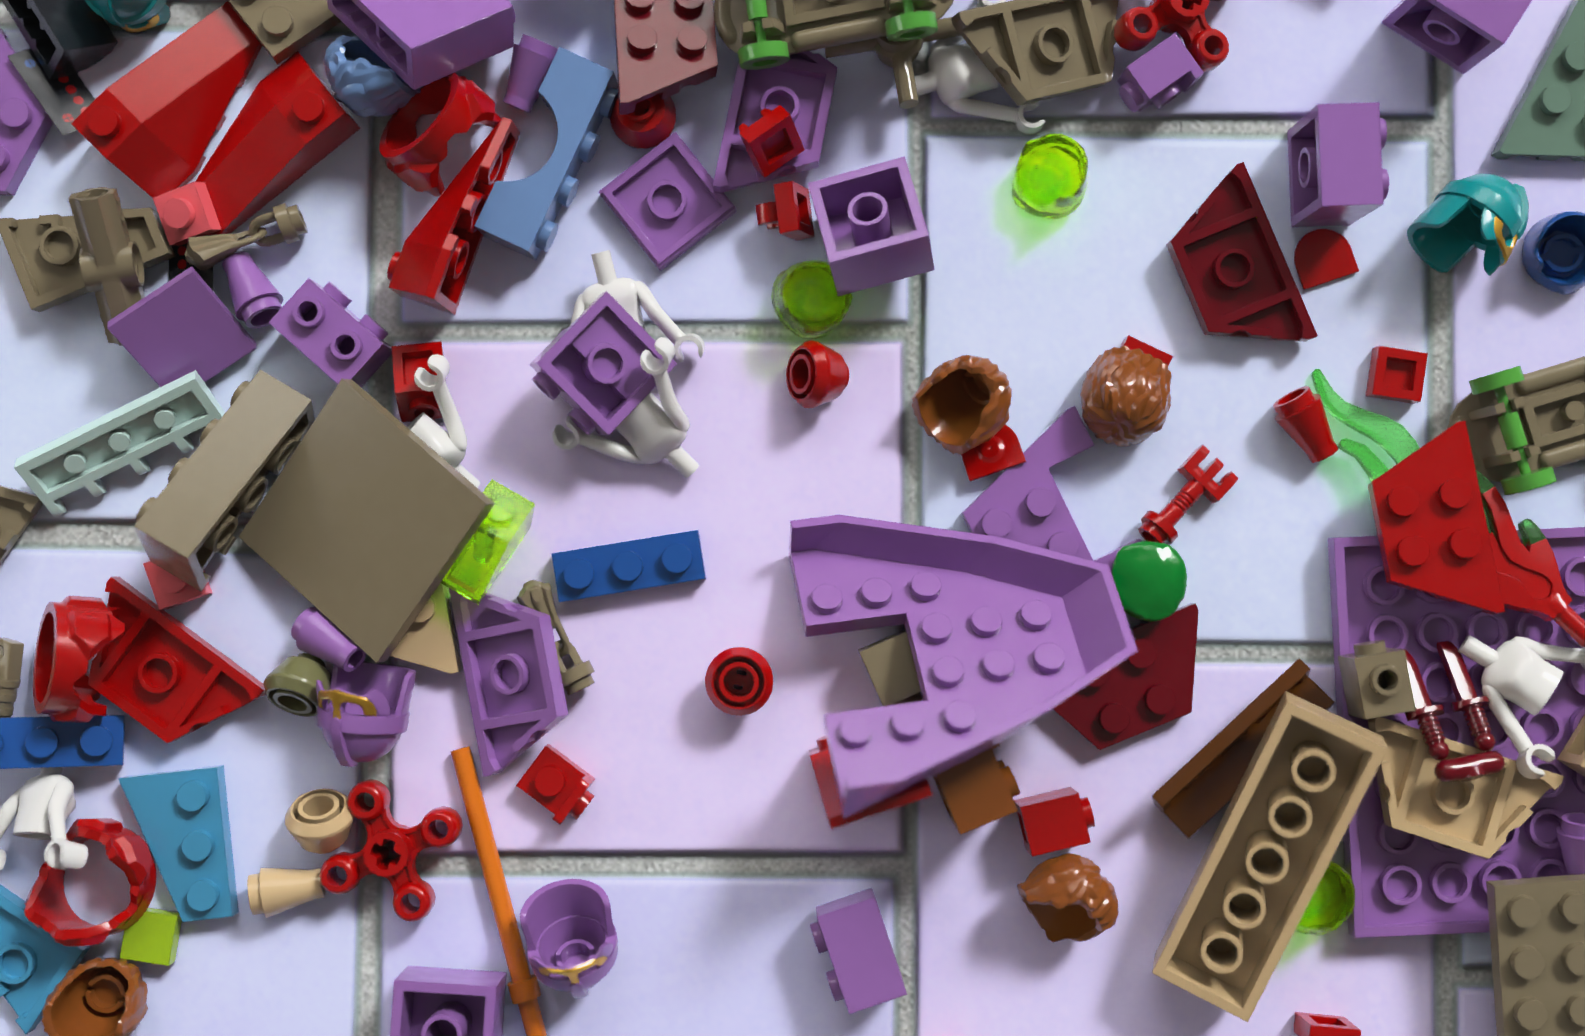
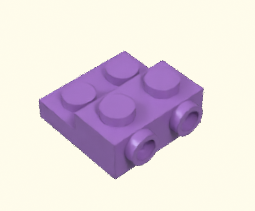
M606 291L568 328L563 329L529 365L537 372L532 381L545 395L552 400L560 395L573 408L568 413V417L578 428L587 435H590L594 430L599 435H610L656 387L653 375L645 372L640 364V357L643 351L649 350L657 359H663V357L655 349L656 341ZM673 359L667 369L668 373L677 365Z

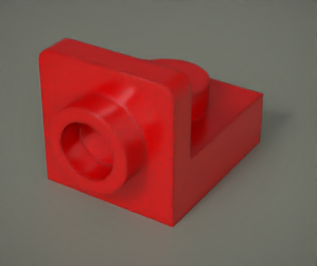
M442 341L391 346L394 390L401 421L412 422L423 412L432 420L442 419L433 391L422 390L414 381V374L419 367L425 368L432 375H437L435 371L429 368L427 362L432 355L440 354L444 356Z
M550 744L543 748L516 785L555 814L552 819L559 825L568 815L577 820L595 796L588 791L595 778Z

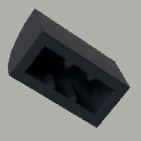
M1 0L50 80L70 76L93 66L106 57L118 43L104 18L96 14L85 0Z

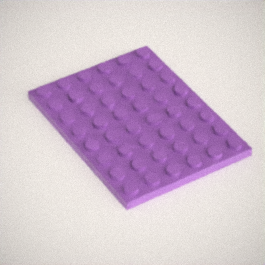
M1585 527L1516 530L1521 543L1525 547L1547 539L1555 555L1563 586L1572 599L1569 606L1585 620ZM1378 536L1328 538L1337 715L1369 730L1368 719L1348 715L1338 656L1354 653V644L1385 640V645L1388 648L1407 650L1413 656L1419 668L1432 706L1440 704L1443 706L1445 713L1436 716L1440 722L1439 726L1442 727L1441 731L1444 733L1442 736L1475 748V738L1471 736L1470 727L1467 726L1468 722L1465 721L1467 717L1463 715L1465 712L1453 713L1451 703L1457 701L1439 656L1437 642L1450 641L1459 649L1466 637L1471 635L1496 650L1503 642L1520 636L1549 645L1584 648L1554 620L1545 622L1538 616L1505 608L1503 613L1491 615L1472 606L1455 601L1448 602L1432 597L1426 592L1416 589L1409 590L1387 583ZM1461 653L1477 696L1483 697L1481 678L1485 667ZM1545 660L1564 671L1553 694L1536 715H1532L1513 702L1504 699L1532 744L1546 745L1555 753V759L1551 762L1542 761L1537 756L1531 755L1533 765L1537 768L1562 775L1564 778L1562 784L1556 790L1549 789L1530 808L1534 813L1520 827L1509 832L1506 842L1490 859L1385 825L1377 775L1375 773L1343 836L1348 934L1354 938L1490 932L1486 881L1567 875L1556 828L1561 825L1562 815L1571 812H1585V777L1558 761L1557 758L1585 715V669L1580 663ZM1489 706L1481 707L1484 709L1483 713L1486 714L1485 718L1488 719L1487 722H1489V727L1492 729L1490 733L1496 741L1494 748L1490 751H1496L1503 757L1516 761L1519 755L1516 747L1499 724ZM1405 713L1382 716V718L1416 729L1420 727L1417 724L1419 722L1417 720L1407 721Z

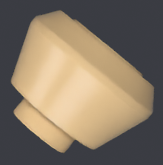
M316 789L302 794L292 803L285 814L287 830L306 851L326 854L336 850L347 840L354 820V816L348 810V796L333 789Z

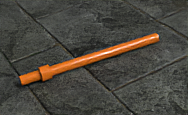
M470 746L456 749L450 752L511 981L507 985L512 1004H518L526 1036H547L537 999L542 994L537 976L530 973Z

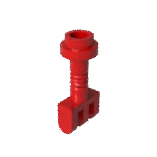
M1201 444L1177 469L1188 482L1159 514L1154 511L1146 512L1141 518L1142 525L1138 528L1139 533L1146 541L1171 545L1178 537L1174 526L1186 514L1187 510L1202 495L1212 504L1220 501L1237 482L1239 477L1230 471L1216 483L1213 478L1223 468L1224 463L1215 458L1202 470L1198 465L1207 457L1210 450Z

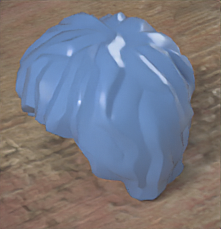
M357 35L352 37L338 36L326 49L323 61L328 82L331 85V89L335 92L334 98L360 117L392 115L397 112L398 108L404 107L412 97L421 93L423 86L413 90Z

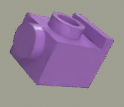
M1174 33L1129 64L1117 82L1121 86L1119 87V93L1126 106L1133 112H1141L1152 103H1154L1157 109L1162 108L1182 91L1185 93L1191 89L1204 72L1177 34Z

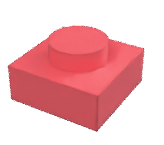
M192 182L153 198L169 246H181L188 243L189 237L206 236L222 230L205 182Z
M151 561L143 563L159 610H167L212 594L209 581L203 590L199 591Z

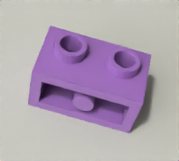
M308 278L268 323L334 382L339 384L341 379H352L362 388L392 354V348L384 341V338L389 333L369 315L365 314L361 319L355 316L347 308L352 300L333 283L328 281L323 287Z
M872 888L816 906L818 922L810 924V928L819 954L826 951L829 952L834 969L826 972L835 1002L844 999L849 1014L907 995L905 984Z

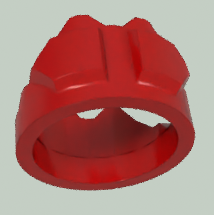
M452 73L423 86L421 93L412 97L404 107L398 108L383 130L379 151L385 158L387 168L408 186H411L417 192L426 191L435 197H440L445 189L440 176V162L448 156L447 142L454 134L468 132L472 125L482 124L494 128L501 118L495 112V102L476 83L468 80L465 76ZM441 111L429 128L416 139V121L421 115L436 114Z
M71 595L65 597L62 602L50 601L46 605L39 626L33 667V700L38 714H49L53 722L87 723L93 716H106L107 706L95 702L100 698V693L88 685L89 677L85 674L87 673L88 662L103 647L123 637L125 624L117 619L120 611L119 607L106 606L102 598Z
M112 818L77 819L66 833L67 840L83 844L91 839L101 842L105 846L106 855L109 860L125 873L129 881L131 900L129 906L111 920L98 925L82 920L73 912L67 902L64 891L65 870L50 867L44 862L39 870V877L31 887L25 901L24 913L28 920L33 922L38 929L43 928L46 932L50 933L55 942L64 946L99 945L106 940L108 935L120 933L131 927L146 912L155 892L156 866L147 843L139 835L123 827L121 822Z

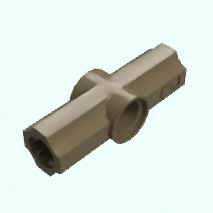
M106 187L89 188L73 193L68 198L82 247L79 251L80 270L87 290L90 293H95L108 343L123 346L107 329V322L145 297L142 287L145 282L143 260L137 243L135 241L130 242L117 189Z

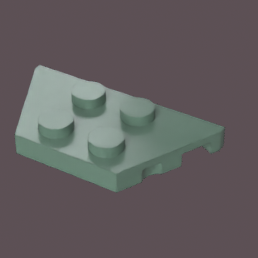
M1573 0L1491 154L1494 158L1508 159L1511 156L1536 157V160L1548 161L1570 158L1573 161L1585 162V0Z

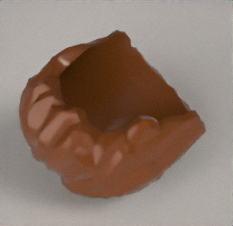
M1128 346L1105 350L1091 365L1086 373L1087 377L1082 384L1080 396L1083 420L1094 433L1096 439H1102L1106 444L1114 443L1117 447H1129L1132 444H1139L1148 439L1153 433L1160 431L1164 425L1171 406V371L1168 370V365L1163 363L1161 359L1153 358L1151 354H1144L1141 349L1130 350Z
M962 355L942 363L934 369L929 377L922 381L912 398L914 415L918 419V424L924 427L928 436L933 437L937 443L942 444L943 448L949 450L952 454L957 453L961 455L972 448L990 441L1009 420L1012 388L1009 387L1007 375L999 371L998 365L992 363L989 358Z
M1071 853L1049 858L1037 865L1028 875L1025 882L1017 884L1018 893L1022 897V901L1026 904L1027 909L1039 926L1045 930L1047 939L1053 943L1065 939L1078 942L1087 941L1110 929L1116 923L1118 900L1115 888L1106 877L1100 874L1101 868L1090 859Z
M96 957L87 960L83 964H79L74 969H70L65 977L55 986L53 992L46 998L41 1021L44 1026V1032L49 1036H130L136 1030L148 1010L146 1004L147 984L142 980L139 967L128 963L127 959H116L115 957L102 959Z

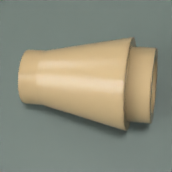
M261 868L260 873L248 875V900L252 914H264L266 918H269L312 900L325 898L326 890L321 885L319 878L320 868Z

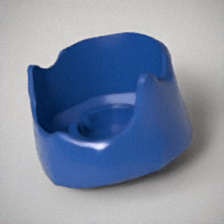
M1578 211L1555 213L1538 221L1528 231L1522 247V261L1530 277L1541 286L1563 295L1573 294L1585 286V213Z

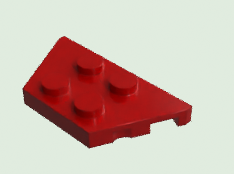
M1459 421L1368 484L1386 581L1389 584L1409 590L1416 589L1426 592L1432 597L1448 602L1455 601L1483 610L1482 612L1487 614H1500L1505 612L1467 425L1466 421Z
M111 576L106 582L105 592H110L107 606L120 608L117 619L125 624V633L122 638L103 647L92 660L88 685L166 743L174 742L266 695L262 682L168 612L159 610L157 604L121 577Z

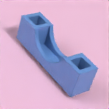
M559 46L538 91L545 105L556 117L558 136L554 152L539 171L527 178L517 181H495L474 225L484 237L534 260H537L541 249L544 251L549 250L558 231V224L554 223L562 205L568 207L572 203L579 187V180L575 177L583 161L589 163L597 151L600 135L596 133L603 118H611L612 110L618 97V82L614 71Z

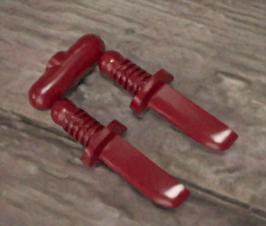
M1450 641L1437 642L1439 656L1457 701L1451 703L1453 713L1465 712L1463 715L1467 717L1465 721L1468 722L1467 726L1470 727L1471 736L1475 738L1474 744L1477 749L1484 752L1446 759L1450 751L1447 743L1444 741L1446 739L1445 736H1442L1444 733L1441 731L1442 727L1439 726V719L1436 717L1445 713L1442 704L1432 706L1419 668L1413 656L1405 650L1416 711L1405 712L1407 721H1419L1417 724L1420 726L1421 734L1424 735L1423 740H1426L1424 742L1425 745H1428L1430 757L1434 760H1440L1434 769L1437 779L1445 783L1461 780L1465 782L1501 772L1505 766V760L1500 753L1490 751L1494 748L1496 741L1490 733L1492 729L1489 727L1488 719L1485 718L1484 709L1481 708L1489 706L1490 701L1487 696H1477L1461 653L1458 652L1459 649Z

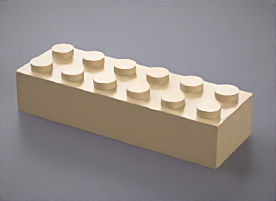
M1285 691L1155 952L1152 969L1154 975L1246 1022L1249 1021L1388 750L1383 736Z

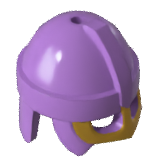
M362 662L352 672H346L341 667L334 665L330 690H325L321 680H316L318 702L317 726L322 728L323 735L341 766L354 767L358 763L370 762L381 758L390 752L400 739L401 734L407 731L410 717L409 706L416 676L415 670L388 664Z
M563 879L543 886L525 901L520 911V923L527 943L528 959L535 975L543 984L552 989L572 992L575 999L586 997L588 989L598 984L612 969L618 954L617 933L612 920L608 895L602 887L591 881Z

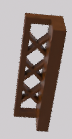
M1300 658L1152 795L1153 804L1188 840L1231 801L1285 691L1327 711L1334 705L1335 701L1309 678L1311 669Z

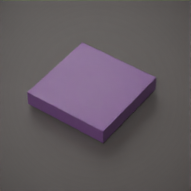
M676 132L598 191L659 271L737 212L736 207L725 193L713 192V178Z
M192 266L107 322V329L160 387L195 370L202 380L206 382L257 348L255 340Z

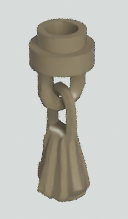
M286 203L272 207L273 211L255 217L249 224V230L236 234L189 237L185 257L190 265H194L199 270L207 271L223 259L236 253L241 247L254 242L259 246L271 247L285 241L289 245L300 241V235L308 233V229L298 205L288 207ZM276 221L281 232L264 237L267 234V230L261 226Z
M530 580L524 583L517 596L519 604L550 615L552 629L555 628L560 637V640L556 641L555 645L563 688L567 695L570 696L594 684L595 682L591 674L595 670L590 660L585 662L581 660L576 648L569 641L556 612L550 583H543L537 580ZM567 654L570 655L574 666L566 669L561 659Z

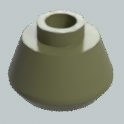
M308 653L287 657L266 676L263 682L268 700L276 707L288 713L303 717L316 716L318 709L316 680H321L325 690H330L331 674L325 668L326 664L322 659Z

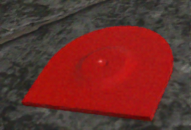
M1313 230L1304 235L1295 248L1294 264L1303 290L1359 272L1349 242L1344 236L1334 230Z
M1004 425L990 441L961 454L970 482L1026 462L1017 435L1007 425Z

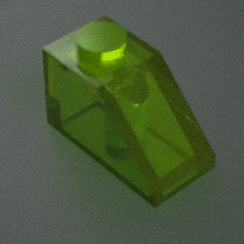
M493 479L488 483L483 493L495 503L440 582L478 605L530 530L535 503Z

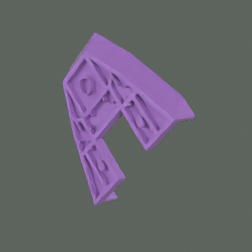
M832 515L790 521L789 559L805 637L905 624L924 700L825 714L824 728L843 819L992 748L1138 651L1112 573L1107 564L998 536L854 516Z

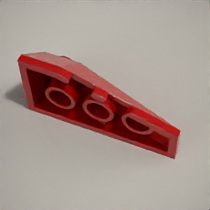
M226 2L107 87L71 124L108 161L152 198L187 185L199 173L206 159L203 154L215 130L220 131L226 119V116L223 114L235 90L243 86L262 45L230 4Z
M298 51L258 83L195 181L205 182L222 229L209 235L231 234L361 129L343 105L334 98V94Z
M502 117L405 240L402 251L394 253L387 271V278L391 280L388 288L402 297L455 315L483 239V235L474 225L495 181L504 180L520 136V132L513 120Z

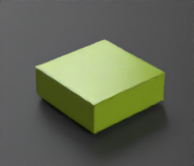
M148 908L135 924L124 930L120 959L165 966L173 964L176 960L182 923L179 913Z

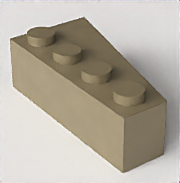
M261 369L250 382L244 381L237 387L232 395L230 408L220 420L215 418L208 423L200 436V445L189 458L183 457L174 465L168 476L167 486L157 498L150 497L146 500L136 515L134 528L149 560L199 591L203 590L211 578L210 575L203 571L214 554L220 552L226 555L237 539L233 534L237 528L238 518L241 513H249L250 511L254 513L263 500L268 487V479L265 477L269 471L275 475L280 474L315 420L311 399Z

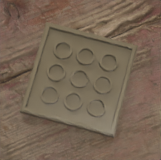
M341 379L239 535V538L376 663L387 661L495 503L352 379Z

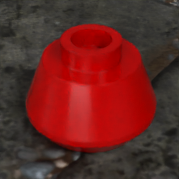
M655 95L636 103L634 112L621 115L619 114V99L617 97L610 123L616 136L626 145L637 149L653 148L668 138L674 130L676 108L671 97L662 100L659 95Z
M805 341L793 351L787 364L786 382L789 393L804 408H815L837 399L847 387L849 368L838 352L818 341Z
M745 647L729 648L719 653L709 664L705 676L706 692L711 702L721 711L735 716L748 715L759 710L768 701L773 689V673L769 663L758 652ZM743 670L746 672V675L739 674L737 671ZM734 685H739V686H742L743 688H742V689H739V688L734 687Z

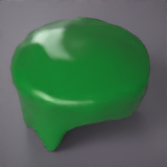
M1142 541L1122 547L1115 555L1111 573L1125 614L1149 622L1159 621L1174 614L1180 602L1184 599L1187 588L1188 576L1186 566L1180 554L1168 544Z

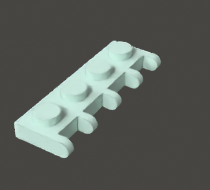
M195 370L16 458L14 469L49 512L57 517L66 512V506L61 497L83 486L94 497H98L106 493V487L101 477L128 464L131 465L138 475H142L150 471L149 463L144 456L172 442L177 445L182 453L193 450L194 444L189 434L207 426L215 418L220 420L225 414V410Z

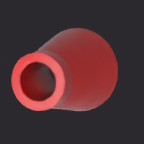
M1309 386L1293 390L1273 404L1277 413L1274 419L1307 454L1311 463L1320 462L1338 450L1320 394H1313Z

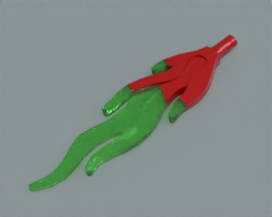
M1315 369L1312 372L1311 377L1316 393L1320 394L1323 406L1331 416L1381 446L1395 464H1398L1420 448L1403 425L1386 416L1364 410L1344 401L1332 389L1320 369ZM1348 438L1341 439L1338 442V449L1354 457L1371 482L1388 471L1385 464L1366 445ZM1476 470L1504 608L1530 613L1540 617L1545 622L1554 620L1581 647H1585V620L1569 606L1572 599L1563 586L1555 555L1546 537L1531 519L1527 518L1518 523V529L1523 541L1522 544L1504 499L1497 488L1483 474Z

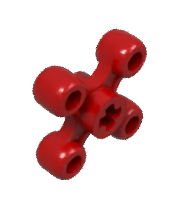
M1151 0L1149 7L1138 6L1126 11L1117 20L1114 27L1116 43L1124 50L1133 52L1145 48L1154 40L1159 30L1171 34L1177 32L1182 37L1185 47L1204 73L1217 68L1226 60L1229 53L1227 37L1221 31L1212 29L1206 21L1205 10L1211 0Z
M373 779L362 781L349 792L347 805L350 813L365 825L368 834L367 842L359 852H341L328 858L320 868L319 878L321 885L328 892L341 895L357 887L366 875L375 874L385 877L393 887L394 896L392 904L397 916L404 921H419L431 912L435 905L436 896L432 886L418 875L415 866L416 858L420 851L425 848H444L454 843L462 833V818L451 807L441 806L428 812L418 825L411 827L401 825L391 816L389 808L391 796L386 785ZM365 793L373 796L375 801L374 807H369L364 802ZM436 820H442L446 823L448 827L447 834L438 832L435 825ZM390 840L395 842L394 851L400 854L393 860L388 858L390 850L383 846ZM337 866L346 871V880L341 879L337 875ZM409 894H414L419 898L420 907L413 906L409 902Z

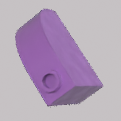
M327 0L328 9L413 90L510 49L514 45L513 24L515 22V12L509 0Z

